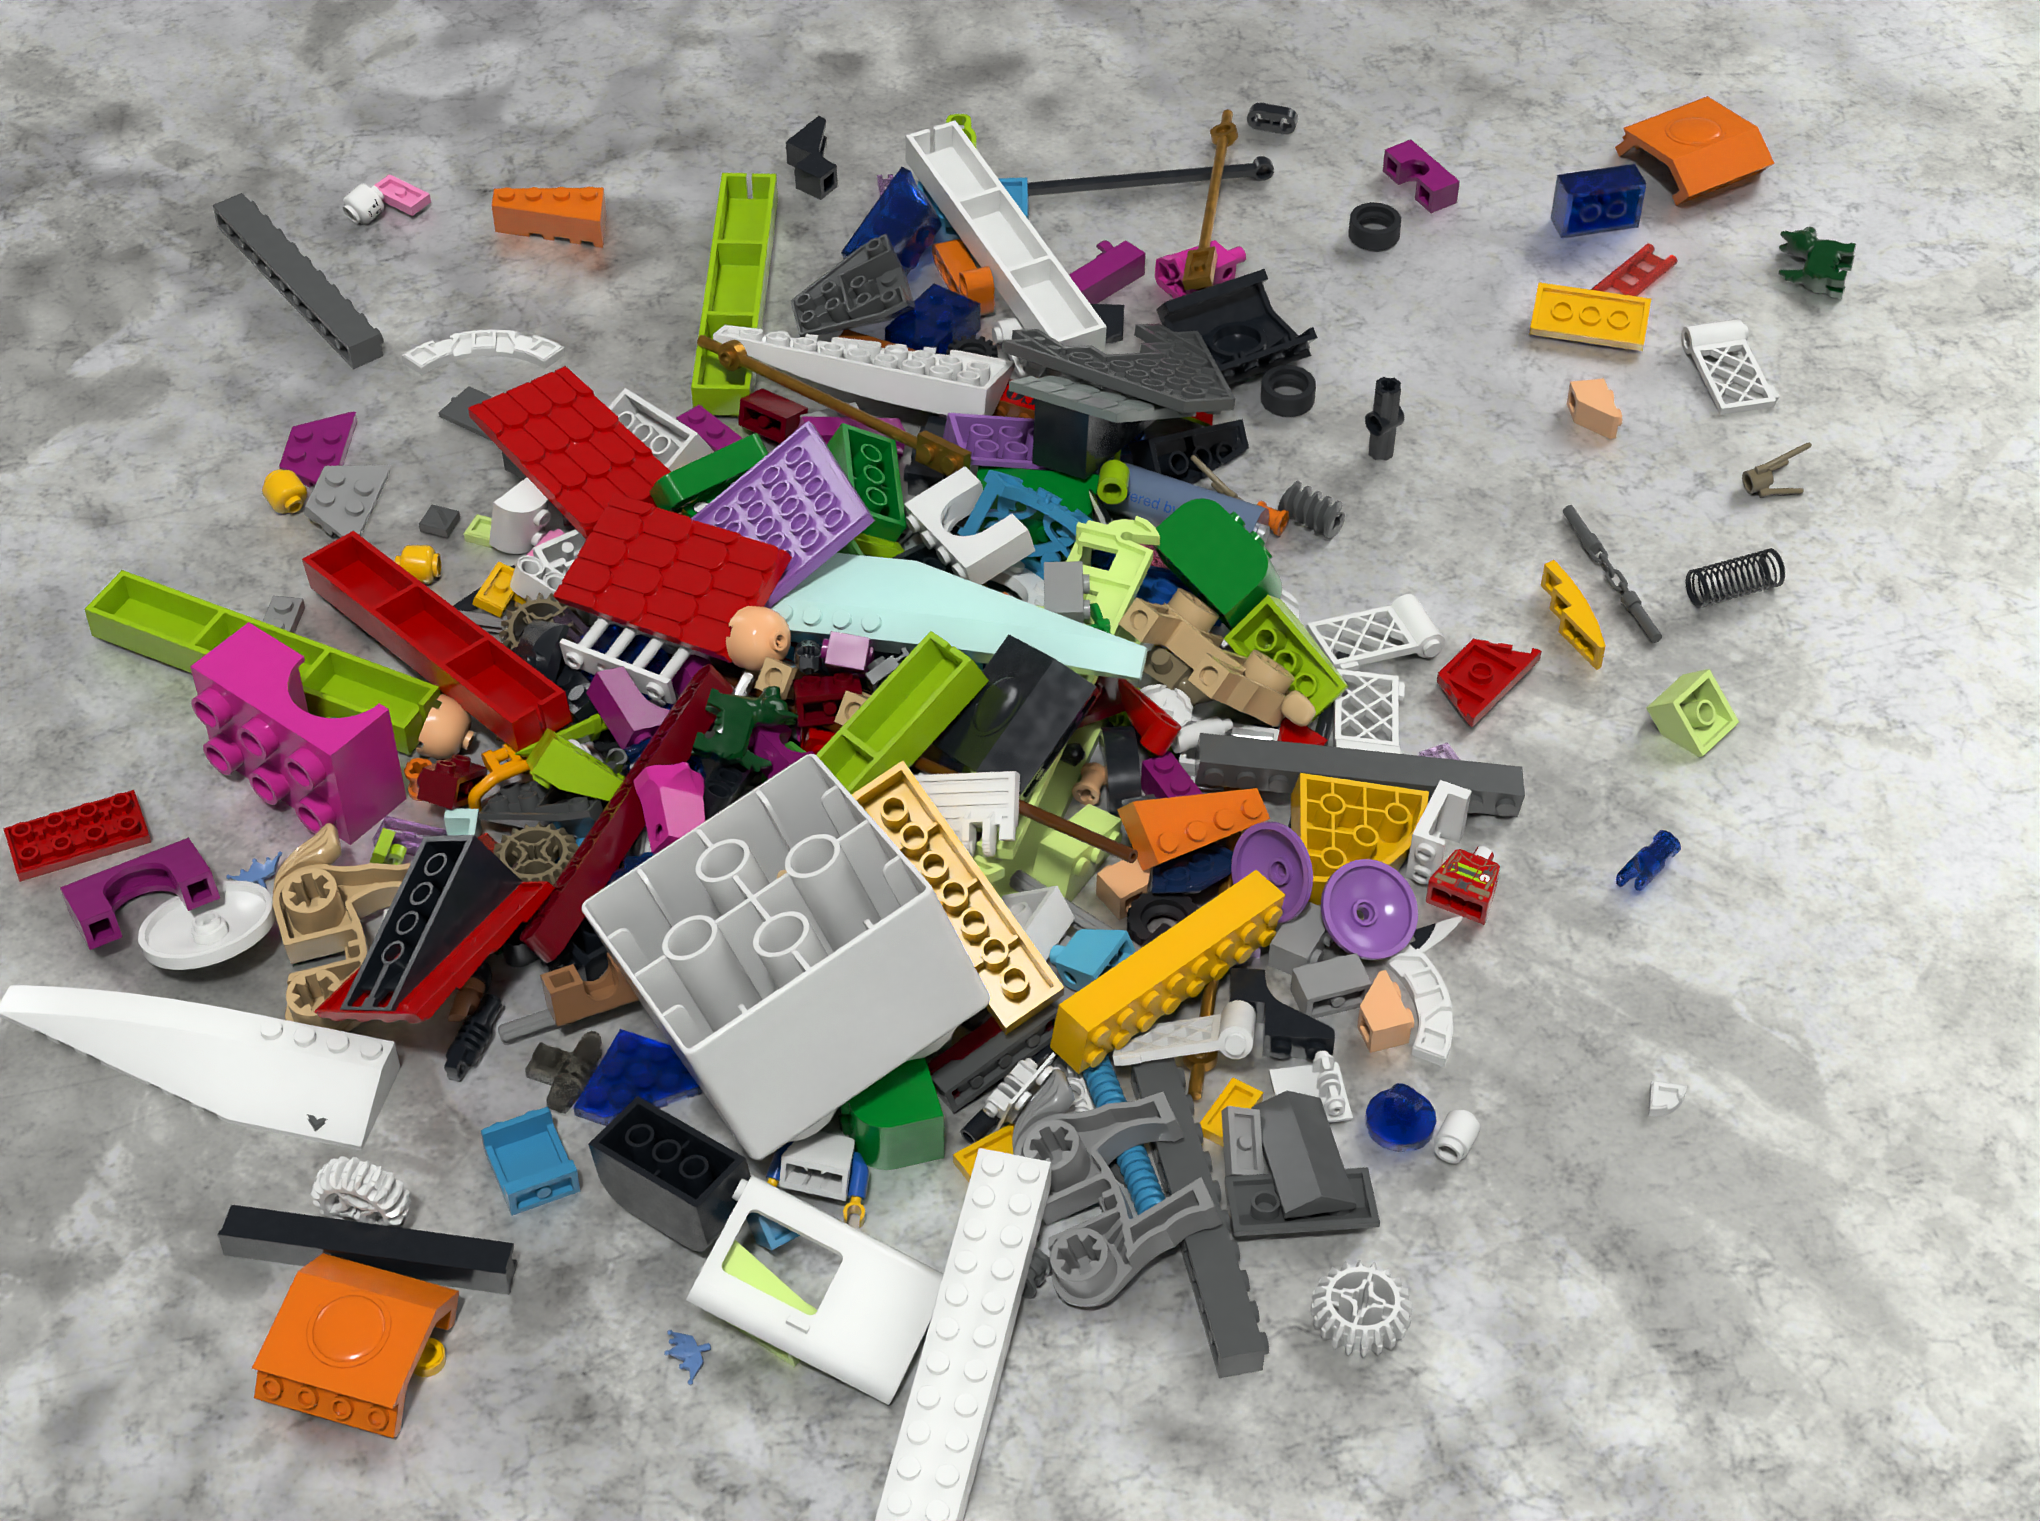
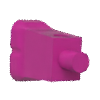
M1216 240L1210 242V247L1215 246L1218 255L1213 286L1235 279L1236 265L1246 260V253L1241 246L1226 250ZM1198 246L1156 259L1155 280L1167 294L1172 295L1173 299L1199 291L1195 289L1185 290L1182 282L1187 253L1190 250L1198 249Z
M682 762L675 765L649 766L633 780L636 793L642 804L651 853L657 854L705 822L703 801L704 778L700 773L693 771L689 763Z

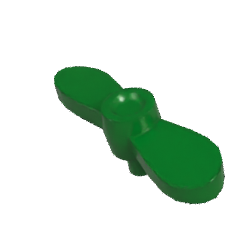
M1091 603L1090 616L1095 623L1088 626L1110 633L1111 625L1109 619L1103 618L1098 603Z

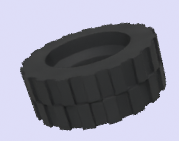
M1151 890L1149 893L1141 894L1137 900L1135 899L1131 903V908L1127 912L1126 931L1131 940L1142 947L1143 942L1152 934L1147 928V923L1150 919L1170 917L1180 922L1198 910L1199 907L1196 903L1192 902L1189 896L1182 894L1152 893Z

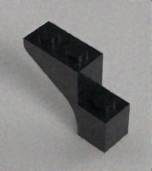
M818 116L794 136L790 137L786 141L785 148L787 164L795 168L796 189L822 200L838 187L837 165L824 158L827 145V137L824 135L826 120Z
M1231 968L1229 1002L1242 1000L1254 1008L1256 1013L1255 1023L1263 1024L1262 1057L1314 1060L1315 1054L1319 1051H1327L1329 1055L1333 1056L1335 1031L1331 1026L1278 1001L1267 987L1265 970Z

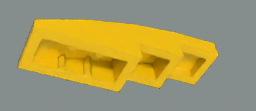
M1555 560L1545 563L1541 587L1551 596L1549 609L1560 619L1558 632L1596 670L1600 669L1606 645L1596 617L1579 588Z

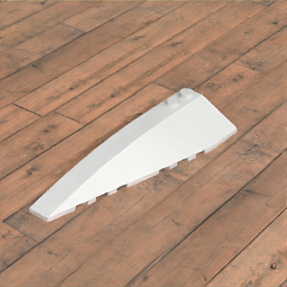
M724 325L713 334V340L722 344L730 340L739 341L745 347L748 356L794 375L870 399L937 413L942 418H947L948 413L991 416L1015 368L1014 361L958 350H950V355L936 354V348L924 347V350L908 351L907 345L903 344L888 345L885 348H881L880 342L832 337L831 342L818 341V335L806 334L805 337L790 338L789 332L785 331L770 332L767 335H763L762 329Z

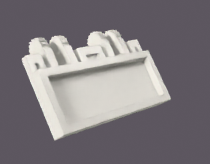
M1018 772L914 775L971 857L974 856L976 849V828H982V850L985 857L995 855L997 827H999L1000 841H1015L1019 817L1020 774Z

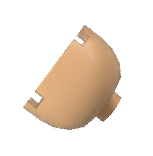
M746 606L738 610L731 618L728 625L732 627L731 635L726 637V647L729 657L735 665L751 671H761L766 657L778 660L785 659L791 646V632L789 625L778 612L767 607Z
M441 694L437 700L443 703L439 709L431 708L421 730L418 741L424 743L423 747H416V752L427 758H452V755H458L462 748L468 750L475 737V732L470 730L472 724L470 714L453 698Z

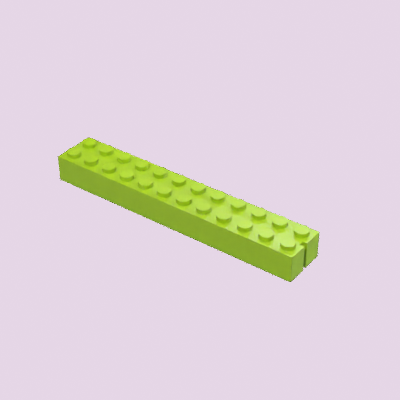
M722 173L699 336L705 335L713 339V334L724 325L762 329L778 205L776 174L752 173L753 199H748L747 174ZM697 344L691 385L693 408L701 405L712 415L739 416L740 399L755 392L757 373L744 367L735 371H729L720 363L717 354Z
M121 570L84 609L92 636L192 673L191 665L249 622L304 656L305 661L298 668L309 714L324 718H344L361 714L380 703L389 709L397 751L410 755L420 743L418 739L431 708L439 709L442 704L441 701L437 700L441 695L439 686Z
M930 631L816 756L852 795L901 761H904L907 767L910 768L989 680L969 656L956 647H952L943 638Z

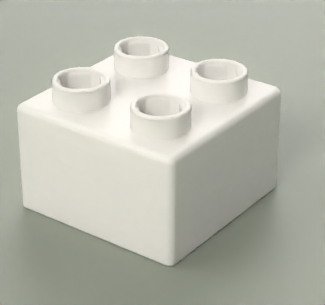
M815 754L803 756L588 898L581 908L648 1015L747 1155L753 1160H762L788 1142L804 1140L818 1133L830 1122L837 1108L906 1061L924 1058L938 1051L949 1041L956 1027L984 1009L990 1001V995L930 883ZM779 871H787V873H785L777 879V874Z

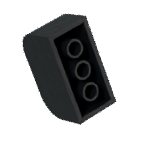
M639 1096L624 1108L588 1144L602 1185L622 1208L685 1247L698 1252L704 1251L721 1234L738 1202L732 1199L737 1186L742 1178L747 1181L751 1178L745 1157Z

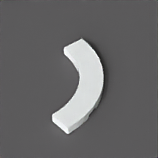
M476 330L452 334L450 339L437 343L434 340L424 343L402 355L403 364L421 375L453 361L479 356L517 358L546 369L565 356V348L540 336L533 335L531 338L518 335L517 331Z
M1408 943L1395 955L1378 961L1399 978L1414 1003L1417 1013L1418 1032L1411 1055L1444 1067L1453 1037V1016L1450 996L1441 975L1433 963L1419 948L1415 949Z

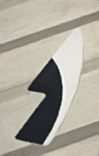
M1457 916L1416 929L1413 935L1415 941L1409 944L1413 948H1419L1422 952H1425L1455 929L1463 917Z

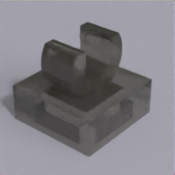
M539 1042L530 1062L525 1068L526 1078L558 1088L574 1062L573 1054L558 1047L555 1048Z

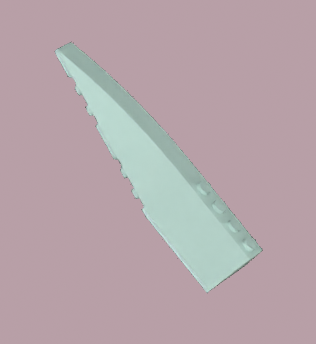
M836 553L771 607L789 625L791 642L798 643L802 640H813L822 645L824 638L829 639L831 631L868 637L871 639V647H874L875 651L900 654V649L904 646L910 653L932 631L947 641L952 647H956L969 656L974 662L988 664L1009 634L1055 658L1077 674L1139 681L1142 679L1148 651L1142 645L913 560Z

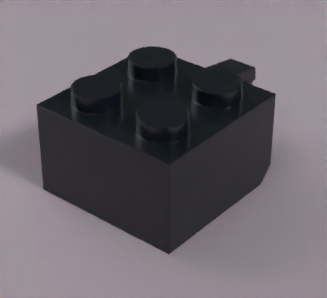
M584 917L562 952L551 962L545 963L541 960L544 973L574 964L583 981H594L599 979L608 968L606 954L608 951L587 918Z

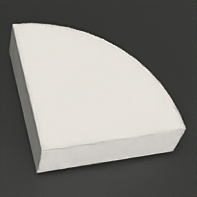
M1651 1081L1648 1116H1663L1675 1111L1684 1100L1687 1085Z

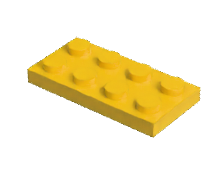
M1538 282L1529 335L1643 351L1651 299Z

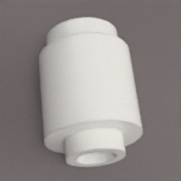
M1452 1110L1447 1114L1434 1139V1151L1440 1159L1448 1163H1458L1467 1156L1480 1131V1124L1476 1117L1467 1110Z

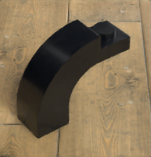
M1134 726L1101 727L1099 749L1103 754L1107 811L1110 814H1119L1117 809L1122 807L1121 800L1142 796L1139 753Z

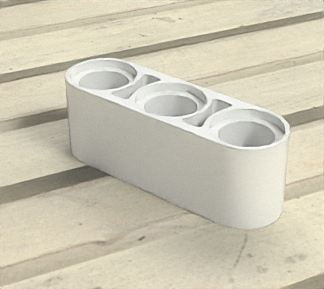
M526 555L518 559L510 581V587L513 592L526 599L527 595L532 600H536L539 592L543 594L544 599H547L551 593L554 595L558 586L562 584L561 581L565 575L542 560ZM576 608L577 613L582 617V624L588 625L591 618L590 613Z

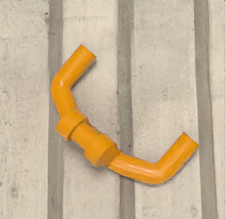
M507 743L502 744V748L498 750H488L481 753L483 763L490 773L469 792V809H479L480 812L482 810L481 798L496 784L529 771L530 768L526 762L527 758L515 755L517 751ZM505 760H508V761H509V762H506V763L500 765V762H503V761H505Z

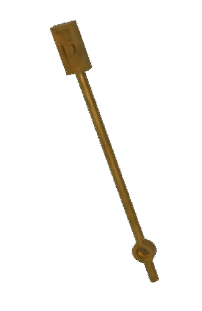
M1229 109L1223 111L1221 124L1214 126L1210 130L1212 142L1217 146L1198 249L1190 250L1187 253L1182 280L1185 290H1202L1213 286L1218 255L1215 246L1210 247L1227 147L1231 146L1238 138L1236 125L1232 123L1233 112Z
M700 335L697 340L699 346L718 355L719 361L725 369L735 371L742 367L747 368L916 450L915 461L946 476L952 475L965 466L970 470L972 452L926 430L918 433L917 437L747 356L745 347L737 340H730L721 344L705 335Z
M1224 787V791H1223V792H1225V791H1235V790H1244V789H1241V788H1232V787ZM1246 830L1227 837L1225 848L1234 852L1237 841ZM1232 874L1220 880L1218 895L1233 886ZM1212 980L1203 988L1199 1017L1214 1015L1218 981ZM1218 1051L1183 1056L1185 1066L1191 1070L1187 1095L1191 1094L1193 1100L1201 1098L1205 1072L1212 1070L1216 1066Z

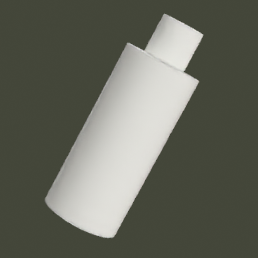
M1214 716L1181 727V730L1171 744V748L1177 754L1196 748L1200 733L1225 735V732L1233 729L1232 721L1230 718L1221 720L1218 716Z

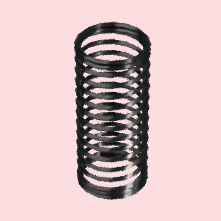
M1769 548L1757 553L1740 556L1739 558L1689 570L1685 579L1687 594L1696 607L1702 608L1707 607L1708 604L1713 605L1720 601L1724 602L1726 599L1731 600L1732 598H1738V596L1742 597L1757 591L1760 592L1763 589L1768 590V588L1778 587L1784 583L1785 566L1779 553ZM1768 552L1771 553V554L1775 557V559H1776V561H1777V563H1778V565H1779V569H1780V580H1779L1778 583H1777V570H1776V567H1775V564H1774L1773 560H1772L1771 557L1767 554ZM1766 557L1772 564L1775 581H1773L1771 578V572L1766 562ZM1755 561L1757 562L1759 567V573L1763 581L1762 585L1759 582V576L1755 568ZM1749 563L1751 564L1753 569V574L1756 580V587L1753 584V578L1749 570ZM1743 565L1745 566L1747 571V576L1750 582V588L1747 585L1746 577L1743 572ZM1737 567L1739 568L1741 573V578L1744 584V590L1742 589L1740 584V579L1737 573ZM1731 568L1735 574V580L1738 585V592L1734 587V581L1731 575ZM1725 570L1729 576V582L1732 587V594L1728 589V583L1725 577ZM1719 572L1723 578V584L1726 589V595L1722 591V585L1719 579ZM1695 574L1698 576V587L1704 600L1703 603L1699 600L1695 590ZM1713 574L1717 580V586L1720 591V596H1718V594L1716 593V588L1713 581ZM1707 576L1711 582V587L1714 594L1713 598L1710 594L1709 586L1707 583Z

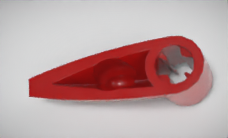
M1119 678L1117 682L1123 706L1134 728L1142 737L1140 743L1151 752L1164 756L1181 730V725L1130 682Z

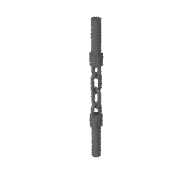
M1572 505L1566 506L1563 509V514L1580 537L1582 546L1595 562L1600 563L1606 572V580L1614 590L1620 592L1622 604L1629 613L1633 614L1652 643L1659 642L1662 639V634L1642 607L1638 595L1634 591H1629L1627 580L1619 570L1613 568L1602 543L1594 533H1591ZM1601 551L1602 553L1597 558L1595 555ZM1615 574H1617V576L1622 581L1618 583V586H1616L1613 580L1611 579L1615 576Z

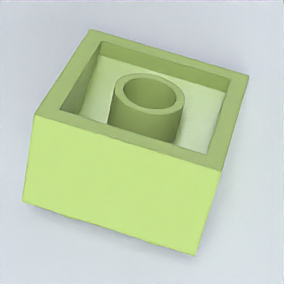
M1710 669L1683 674L1646 707L1661 735L1697 757L1704 756L1739 723Z

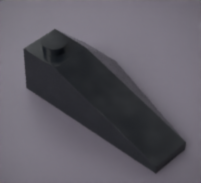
M1243 419L1144 439L1129 444L1134 466L1194 485L1207 476L1191 460V456L1195 455L1213 472L1221 465L1228 463L1247 450L1249 445Z

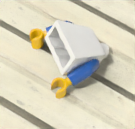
M830 1129L827 1133L819 1131L804 1140L788 1142L775 1151L765 1176L768 1178L767 1183L775 1187L779 1183V1187L846 1201L847 1197L851 1198L850 1203H847L844 1207L843 1222L847 1224V1217L850 1214H858L860 1216L859 1228L864 1225L865 1208L861 1204V1200L866 1198L869 1170L862 1155L854 1151L855 1140L853 1138L846 1137L839 1129Z

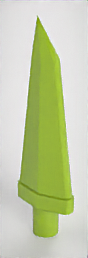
M595 714L588 719L557 732V734L566 740L574 739L582 744L598 740L601 732L609 728L600 715ZM538 742L518 751L515 755L529 757Z

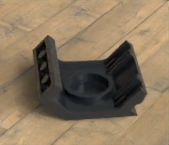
M1265 269L1166 301L1156 309L1162 325L1174 332L1198 331L1227 384L1266 372L1273 367L1310 357L1309 344L1318 338L1314 327L1298 335L1273 310L1263 283L1268 280Z
M1008 634L982 671L989 680L987 684L932 744L958 764L961 762L977 773L1018 772L1020 774L1019 799L1026 802L1101 695V692L1095 685L1055 658Z

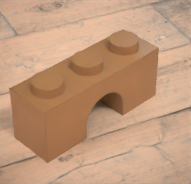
M606 953L608 959L606 972L594 981H583L574 964L540 975L546 1005L557 1027L574 1023L579 1019L597 1013L607 1012L612 1008L630 1002L639 1001L609 953Z

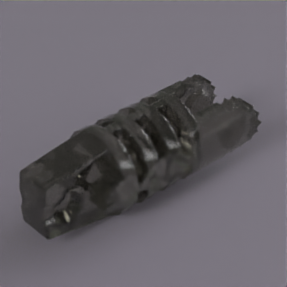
M591 1030V1032L584 1034L582 1040L579 1041L563 1063V1066L554 1078L546 1099L549 1109L566 1114L584 1092V1089L596 1072L602 1056V1049H600L602 1040L596 1031L593 1032Z

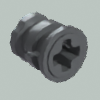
M1034 1248L1022 1294L1023 1297L1031 1298L1034 1296L1037 1290L1036 1287L1042 1284L1045 1276L1052 1270L1050 1258L1040 1249Z

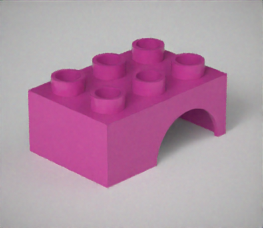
M248 622L190 666L197 691V696L192 699L191 705L197 717L206 725L209 741L203 745L204 753L209 762L220 773L230 775L232 772L237 771L248 778L257 795L268 804L275 805L282 800L294 808L303 825L314 834L325 824L331 823L337 828L339 838L352 845L407 799L389 709L379 703L368 711L344 718H324L309 714L298 668L305 661L304 656Z

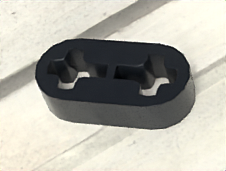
M1266 103L1253 104L1247 115V123L1253 129L1285 135L1292 133L1298 122V115L1293 109ZM1257 114H1261L1263 119H1259ZM1282 118L1287 119V123L1289 124L1284 123V119Z

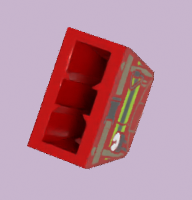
M1484 846L1477 847L1473 854L1462 849L1455 850L1430 877L1426 903L1485 925L1500 871L1499 864L1492 861L1494 858L1493 852Z

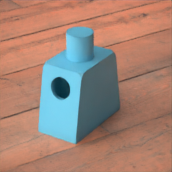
M1081 929L1075 933L1066 946L1054 945L1050 951L1049 958L1050 962L1056 966L1064 985L1079 991L1135 953L1136 950L1128 932L1125 930Z

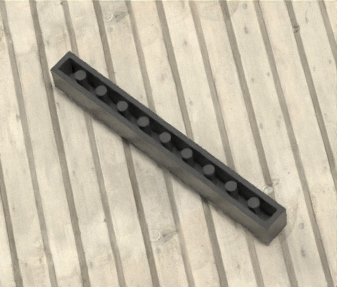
M240 193L213 205L217 227L353 370L383 357L381 344L384 343L379 329L373 328L366 316L356 311L352 302L340 294L335 284L331 285L327 281L324 273L321 270H317L312 265L311 260L299 252L294 242L290 243L286 239L283 231L280 228L277 229L272 224L268 215H263L259 211L254 201L250 202L243 193Z
M1200 733L1195 752V784L1241 789L1258 788L1261 791L1292 794L1299 774L1305 773L1429 791V803L1439 781L1442 780L1471 790L1469 813L1518 817L1525 797L1523 769L1521 766Z
M1174 1057L1132 1064L1131 1085L1135 1099L1139 1100L1164 1092L1184 1135V1138L1175 1142H1149L1165 1198L1202 1177L1223 1224L1214 1228L1195 1232L1179 1243L1218 1377L1224 1378L1262 1371L1264 1355L1269 1354L1268 1338L1265 1332H1259L1258 1306L1255 1300H1249L1247 1293L1250 1291L1248 1274L1246 1270H1240L1239 1246L1237 1240H1231L1228 1231L1231 1230L1228 1211L1226 1209L1221 1210L1219 1202L1222 1199L1218 1180L1212 1181L1210 1172H1212L1211 1156L1209 1151L1203 1152L1201 1146L1203 1144V1132L1200 1123H1194L1192 1117L1195 1113L1191 1094L1186 1095L1184 1087H1186L1184 1070L1182 1066L1177 1067Z

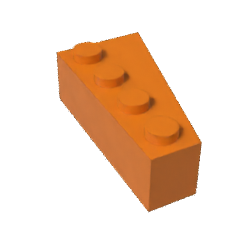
M505 187L494 189L492 212L495 232L530 237L535 233L540 234L546 240L554 241L555 237L568 238L570 243L581 245L582 241L593 242L594 247L603 248L607 215L604 188Z
M1258 788L1133 801L1117 809L1132 847L1138 852L1137 859L1142 871L1151 869L1270 819Z

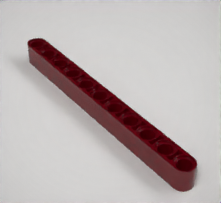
M711 664L703 666L692 677L554 883L553 887L555 889L537 909L522 931L520 941L545 963L554 960L565 948L585 917L581 909L582 904L605 887L646 825L642 804L636 793L633 780L646 767L653 765H675L687 762L691 756L697 732L704 733L705 735L716 718V715L705 711L711 689H717L723 694H732L734 687Z

